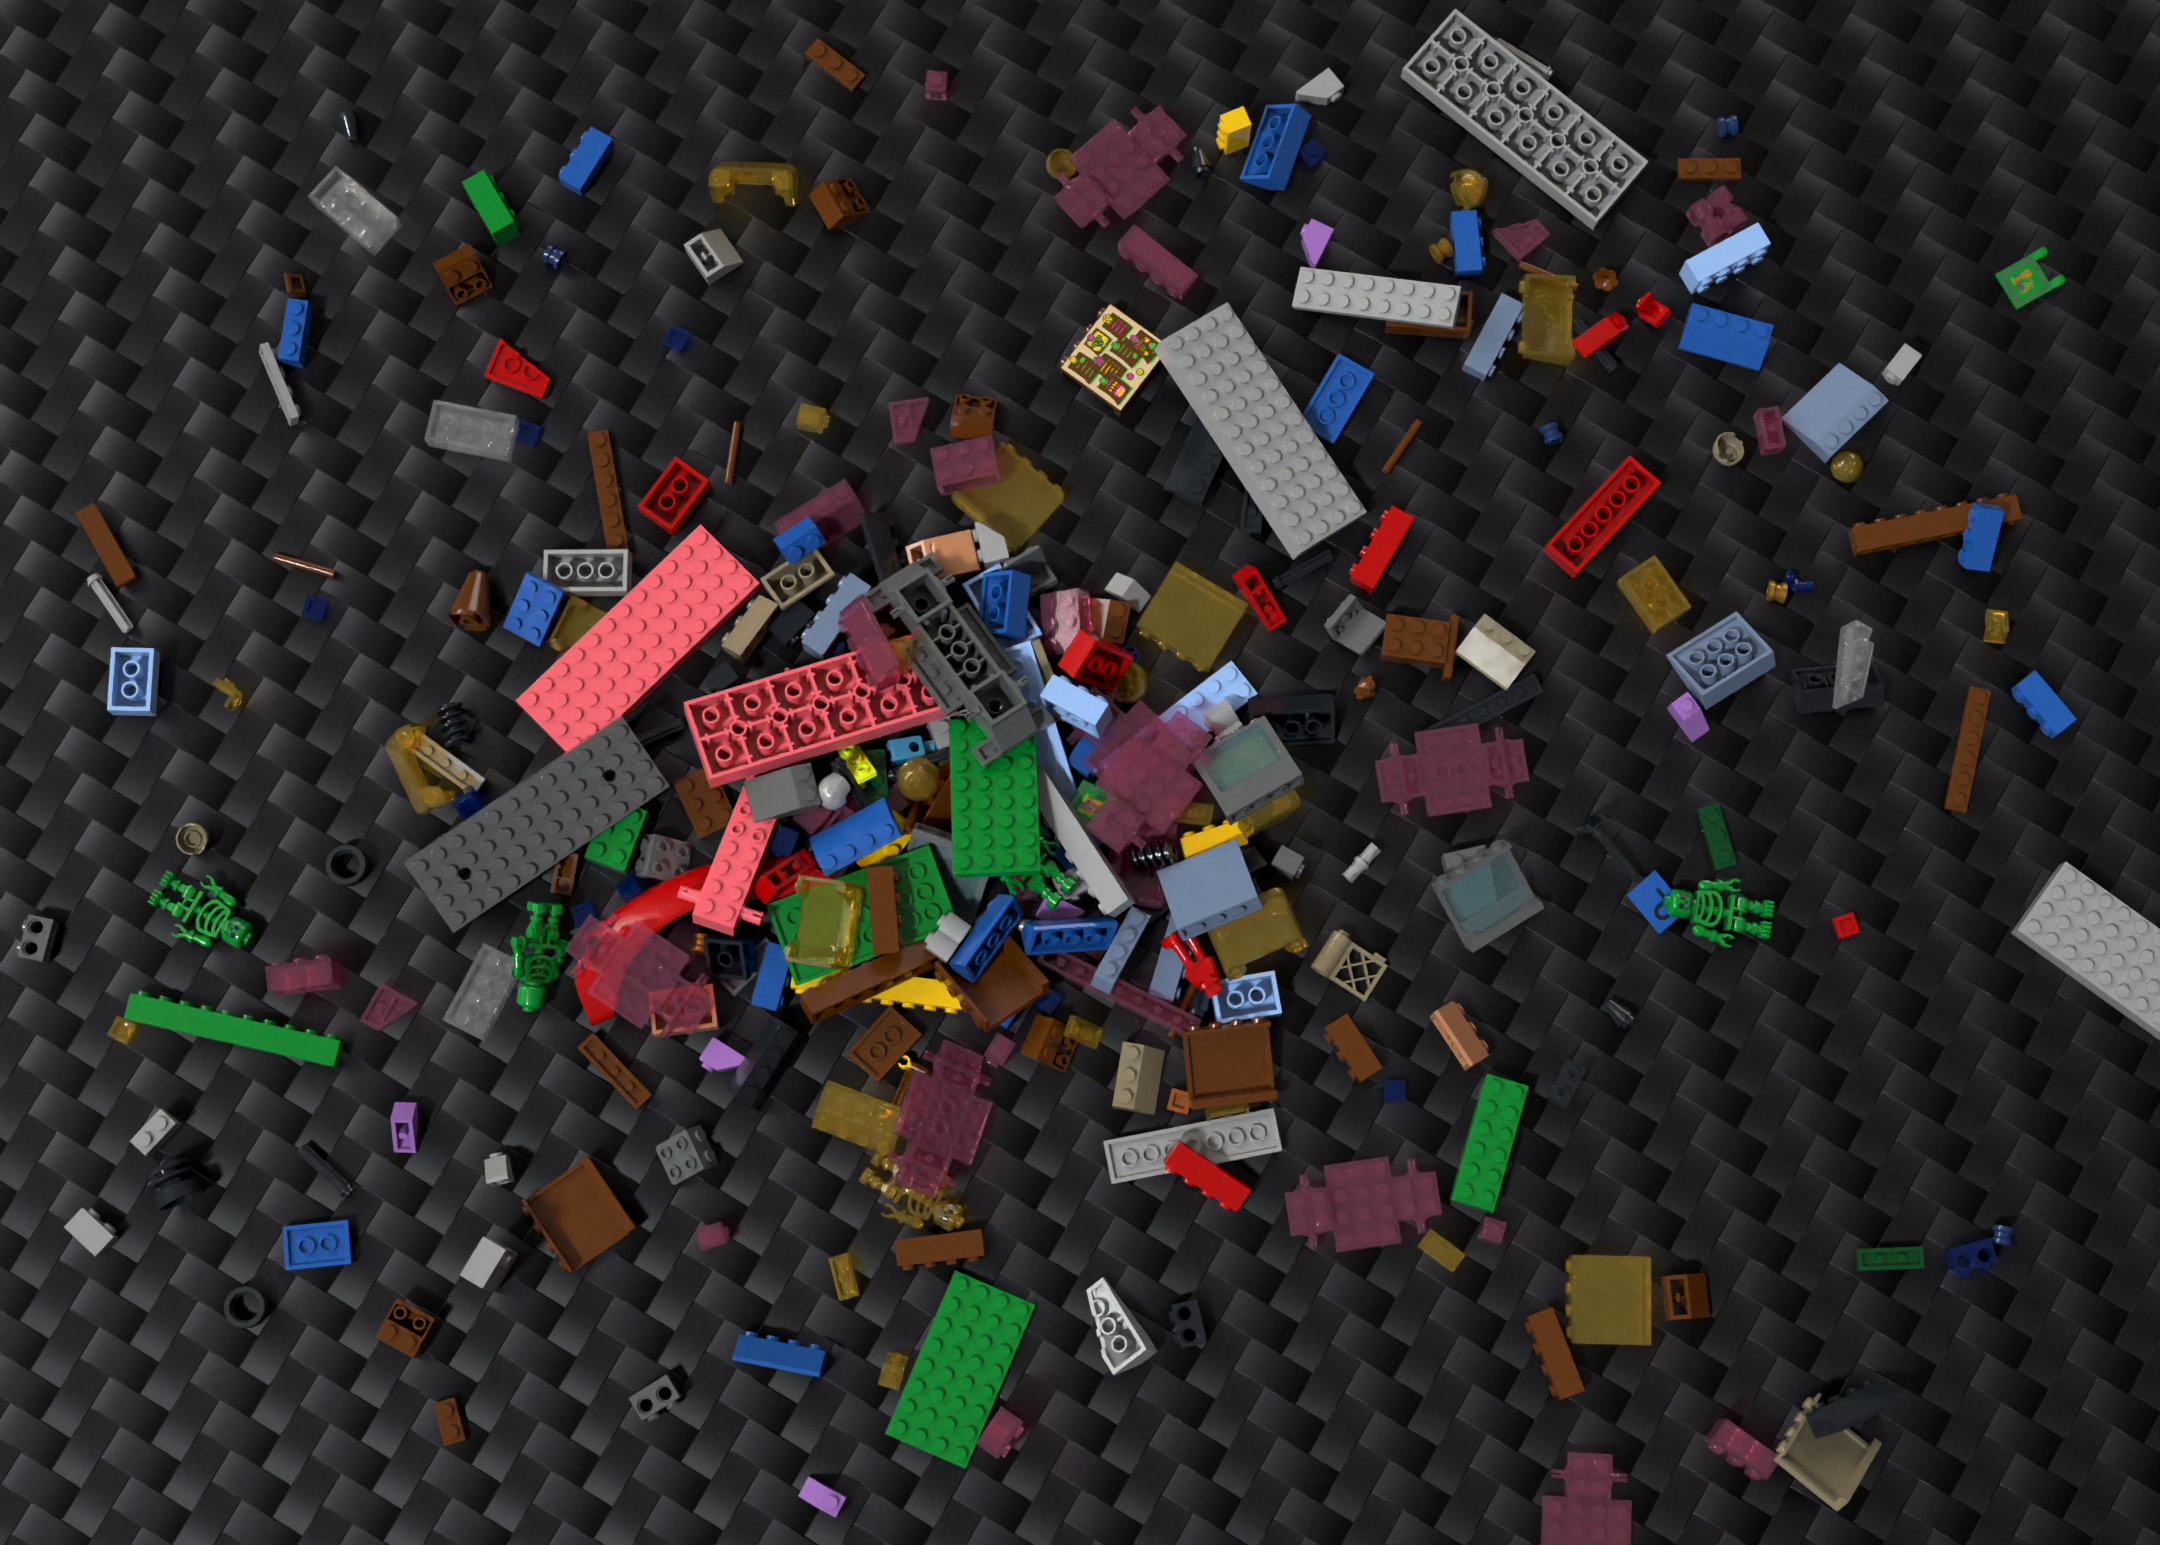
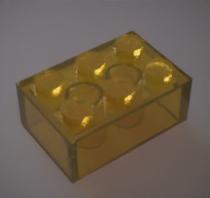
M1655 555L1622 576L1616 583L1652 635L1687 613L1692 607Z

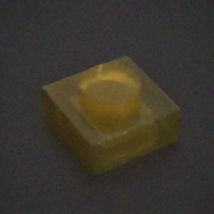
M117 1016L107 1035L129 1045L138 1025Z

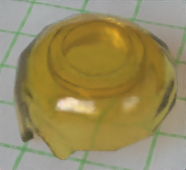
M1058 148L1048 155L1045 166L1052 178L1065 180L1076 172L1077 162L1075 156L1069 150Z
M1843 451L1832 459L1831 472L1840 482H1856L1863 475L1864 464L1861 457L1856 453Z

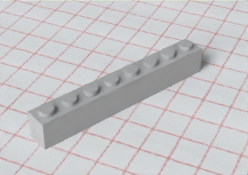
M1038 762V812L1041 811L1044 816L1042 821L1048 829L1052 828L1055 835L1053 837L1059 846L1063 845L1067 851L1064 853L1070 863L1074 862L1078 868L1075 870L1081 880L1087 882L1089 885L1087 890L1092 897H1097L1100 902L1098 907L1103 914H1108L1115 918L1133 905L1135 901L1047 767Z

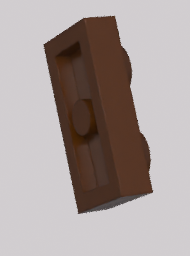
M456 1397L433 1403L444 1446L467 1440Z

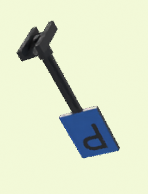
M1599 812L1589 815L1588 818L1590 820L1587 821V824L1578 825L1576 827L1577 831L1580 834L1591 833L1595 839L1598 838L1633 880L1636 886L1626 896L1657 934H1660L1679 918L1668 915L1666 907H1663L1664 896L1669 895L1670 887L1656 870L1643 879L1606 835L1605 829L1601 826L1607 819L1604 814Z

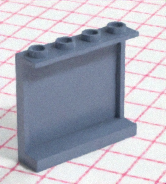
M1237 839L1227 841L1222 845L1157 871L1176 929L1183 941L1263 909Z

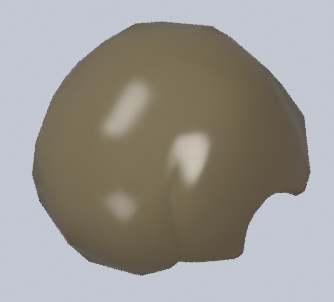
M1733 432L1722 433L1717 437L1712 447L1715 459L1724 466L1736 465L1742 460L1745 453L1743 441L1738 440Z
M188 823L182 826L176 835L177 847L188 855L200 854L207 848L209 843L207 830L198 823Z

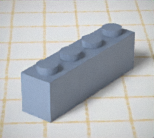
M1503 293L1500 295L1463 365V371L1482 381L1485 380L1487 375L1492 376L1496 365L1493 363L1496 358L1501 359L1506 349L1503 347L1505 341H1510L1515 332L1512 329L1515 322L1520 323L1525 314L1522 311L1523 303Z
M1131 906L1096 970L1090 984L1091 986L1110 995L1145 931L1151 917L1150 915Z
M1172 914L1164 939L1173 932H1177L1179 935ZM1180 937L1184 947L1191 956L1192 950L1187 942L1183 941ZM1161 948L1148 992V997L1173 1003L1174 998H1179L1181 987L1178 986L1180 978L1184 979L1186 971L1183 963L1172 949Z

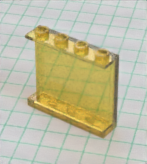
M1001 441L999 443L1000 447L959 492L956 490L953 493L951 500L975 522H980L1005 538L1007 549L1013 555H1016L1064 502L1065 495L1063 494L1064 490L1056 483L1052 485L1048 481V476L1041 470L1037 472L1031 467L1033 464L1026 457L1023 456L1021 458L1017 455V450L1011 444H1004Z
M1175 561L1137 623L1136 630L1139 631L1138 634L1147 640L1151 638L1156 641V645L1161 649H1170L1175 652L1174 655L1182 661L1187 659L1192 662V666L1197 670L1209 672L1240 618L1248 609V603Z
M1570 1255L1569 1260H1566L1565 1266L1566 1273H1569V1282H1566L1565 1286L1566 1295H1569V1304H1566L1565 1307L1566 1317H1569V1326H1566L1565 1337L1569 1339V1344L1650 1346L1651 1257Z

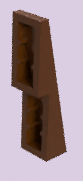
M92 503L76 512L79 521L118 589L137 579L121 546L116 541L97 505Z
M583 846L555 864L550 892L572 896Z

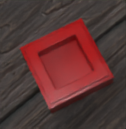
M1853 912L1832 919L1838 939L1860 933Z

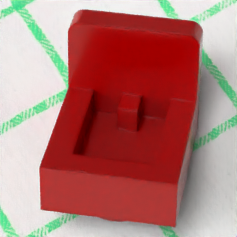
M1650 292L1641 297L1635 306L1639 318L1656 328H1659L1671 315L1670 309L1655 301Z

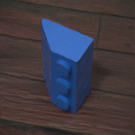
M1015 570L983 573L979 618L994 638H1025L1031 575Z

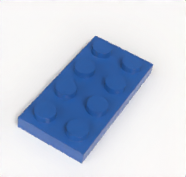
M1339 353L1302 414L1315 435L1332 446L1375 373Z

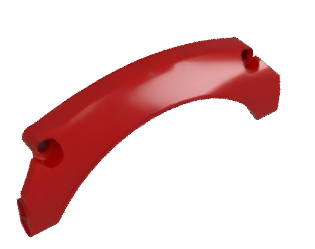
M798 851L766 853L755 883L764 873ZM712 863L685 871L649 888L623 904L586 933L584 945L587 952L582 955L574 983L591 1026L613 1018L617 994L622 980L640 949L666 924L695 908V903L677 898L678 891L681 890V885L700 891L704 886ZM815 867L771 902L821 885L835 878L832 876L825 877L823 871ZM752 890L749 899L761 900ZM593 937L598 938L600 943L597 946H591L588 943L589 939Z

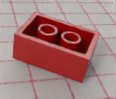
M675 456L637 507L641 514L672 536H675L712 486L707 478Z
M1080 629L1058 666L1071 677L1112 693L1134 657L1119 645Z

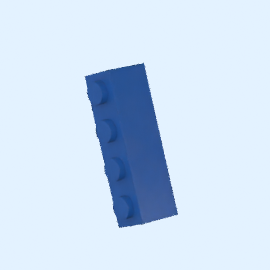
M1297 104L1266 105L1240 180L1267 190H1285L1311 115Z
M1692 303L1687 313L1678 349L1759 371L1774 325Z
M884 797L812 836L809 840L825 877H829L905 836Z
M998 894L995 899L989 902L984 915L977 919L971 933L964 937L961 947L952 954L949 964L954 972L973 983L976 982L1023 916L1015 897Z
M1097 915L1084 918L1030 920L1024 922L1021 937L1026 955L1108 950L1118 923L1109 916Z
M745 1331V1335L739 1334L732 1360L822 1378L827 1351L822 1350L823 1346L810 1344L809 1348L802 1347L800 1341L789 1339L788 1344L779 1342V1337L767 1335L766 1339L758 1338V1333Z

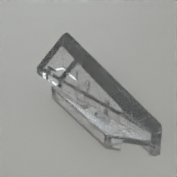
M1854 620L1840 629L1832 706L1834 709L1857 701L1864 696L1874 649V643L1869 641L1873 629L1858 620Z

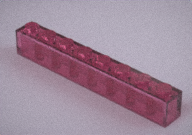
M1068 953L1040 954L1036 962L1037 966L1181 1037L1182 1029H1187V1026L1191 1024H1200L1202 1020L1119 978L1109 995L1090 985L1098 968Z

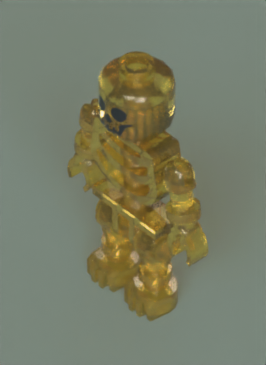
M877 1150L870 1163L877 1168L882 1165L884 1170L887 1171L889 1169L892 1171V1176L895 1177L892 1183L889 1181L885 1183L881 1181V1177L874 1176L876 1173L874 1170L867 1167L861 1175L859 1182L865 1186H868L870 1183L873 1189L878 1188L882 1191L881 1194L889 1199L893 1198L896 1191H899L893 1200L896 1204L899 1203L904 1193L908 1194L907 1208L914 1215L913 1217L908 1215L907 1211L902 1210L901 1212L892 1205L885 1204V1207H890L894 1214L885 1215L882 1212L881 1214L884 1217L897 1219L901 1224L904 1222L911 1227L919 1229L923 1226L922 1219L929 1221L933 1215L934 1223L946 1231H952L955 1227L957 1229L961 1227L965 1220V1217L962 1216L964 1208L951 1199L942 1201L945 1194L940 1189L947 1188L948 1182L943 1176L935 1172L936 1169L930 1167L921 1155H918V1158L922 1159L924 1167L921 1165L916 1166L914 1162H912V1165L924 1172L927 1179L930 1178L935 1182V1185L931 1181H923L914 1188L910 1184L916 1173L911 1171L905 1180L909 1169L901 1164L897 1165L890 1157L887 1159L885 1151ZM899 1180L904 1183L901 1189L896 1186ZM931 1186L923 1193L919 1192L922 1187ZM933 1191H936V1193H934L930 1198L927 1197L928 1194H930ZM913 1199L918 1201L916 1211L912 1208ZM922 1203L925 1205L923 1214L920 1213Z

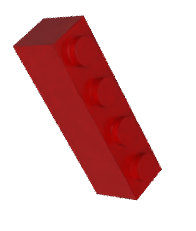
M1393 505L1389 511L1385 509L1380 518L1382 524L1379 529L1376 527L1373 529L1369 537L1372 539L1369 546L1364 545L1359 554L1362 557L1358 564L1354 562L1348 573L1351 575L1349 582L1372 593L1410 528L1414 517Z
M1179 1139L1175 1141L1163 1159L1167 1171L1175 1176L1177 1173L1184 1177L1183 1181L1191 1187L1195 1185L1200 1187L1202 1194L1210 1199L1215 1197L1220 1201L1219 1205L1228 1211L1233 1209L1237 1212L1251 1192L1249 1185Z

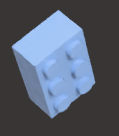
M111 647L107 711L113 715L156 716L160 653L154 648Z
M1053 674L1040 694L1042 703L1048 712L1098 739L1102 737L1113 719L1108 701L1105 698L1089 694L1090 691L1079 685L1076 687L1072 685L1071 681L1064 676L1058 677Z
M1275 971L1221 979L1219 983L1223 991L1212 997L1215 1019L1222 1022V1024H1228L1233 1019H1243V1022L1251 1021L1252 1017L1263 1016L1265 1019L1281 1016L1282 1014Z

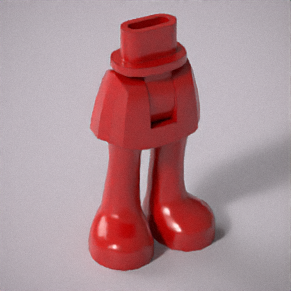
M1173 932L1161 941L1160 944L1164 949H1172L1177 954L1186 969L1184 976L1188 981L1200 989L1201 992L1204 991L1208 998L1223 991L1219 983L1220 978L1215 959L1212 956L1208 957L1196 936L1185 940L1198 960L1196 963L1190 957L1177 932Z

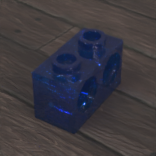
M471 784L454 795L451 802L464 820L487 806L486 802Z
M779 820L770 843V849L773 851L772 854L784 858L785 855L790 857L800 835L799 828Z
M1991 1238L1944 1250L1951 1275H1959V1278L1972 1275L1971 1271L1979 1269L1980 1272L1993 1269L1992 1265L1998 1263ZM1980 1250L1986 1253V1260L1984 1262L1978 1258ZM1959 1256H1963L1966 1260L1963 1268L1957 1264Z

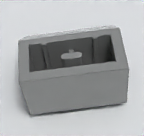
M721 229L701 233L684 244L686 253L708 285L744 263Z
M975 522V529L972 530L975 547H979L977 555L980 567H984L986 571L1000 563L1003 568V564L1009 559L1005 538L982 523Z
M967 709L958 711L954 715L928 722L926 729L930 740L934 741L935 751L949 747V720L967 719L964 715L968 712ZM950 758L939 762L940 766L950 763Z

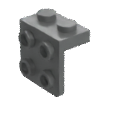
M1040 545L1029 547L1022 554L1008 559L1003 564L1004 571L1015 570L1031 575L1029 599L1058 583L1057 578L1046 563Z
M1352 594L1342 601L1339 608L1324 624L1325 629L1333 640L1359 655L1365 654L1385 630L1386 626L1384 620L1363 609L1358 599Z
M657 834L644 835L639 846L641 852L635 865V877L642 879L654 878L665 881L688 871L692 851L690 843Z
M701 1125L685 1129L656 1147L659 1158L673 1185L679 1184L696 1173L713 1168L719 1164Z

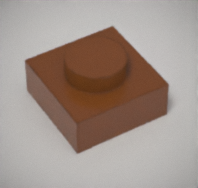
M1172 1088L1166 1110L1187 1115L1189 1111L1188 1092Z

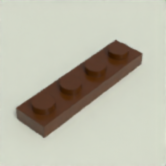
M594 1033L577 1047L636 1110L653 1096Z

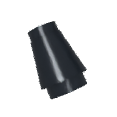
M354 110L339 113L340 118L338 121L347 143L359 141V116L356 115Z
M1196 146L1191 150L1192 173L1198 179L1207 178L1211 175V163L1204 148Z
M1197 989L1187 1007V1015L1194 1019L1203 1020L1208 1014L1209 998L1204 991L1201 992L1200 989Z
M1610 999L1604 1006V1009L1619 1028L1623 1027L1626 1030L1636 1019V1016L1633 1014L1634 1011L1613 999Z

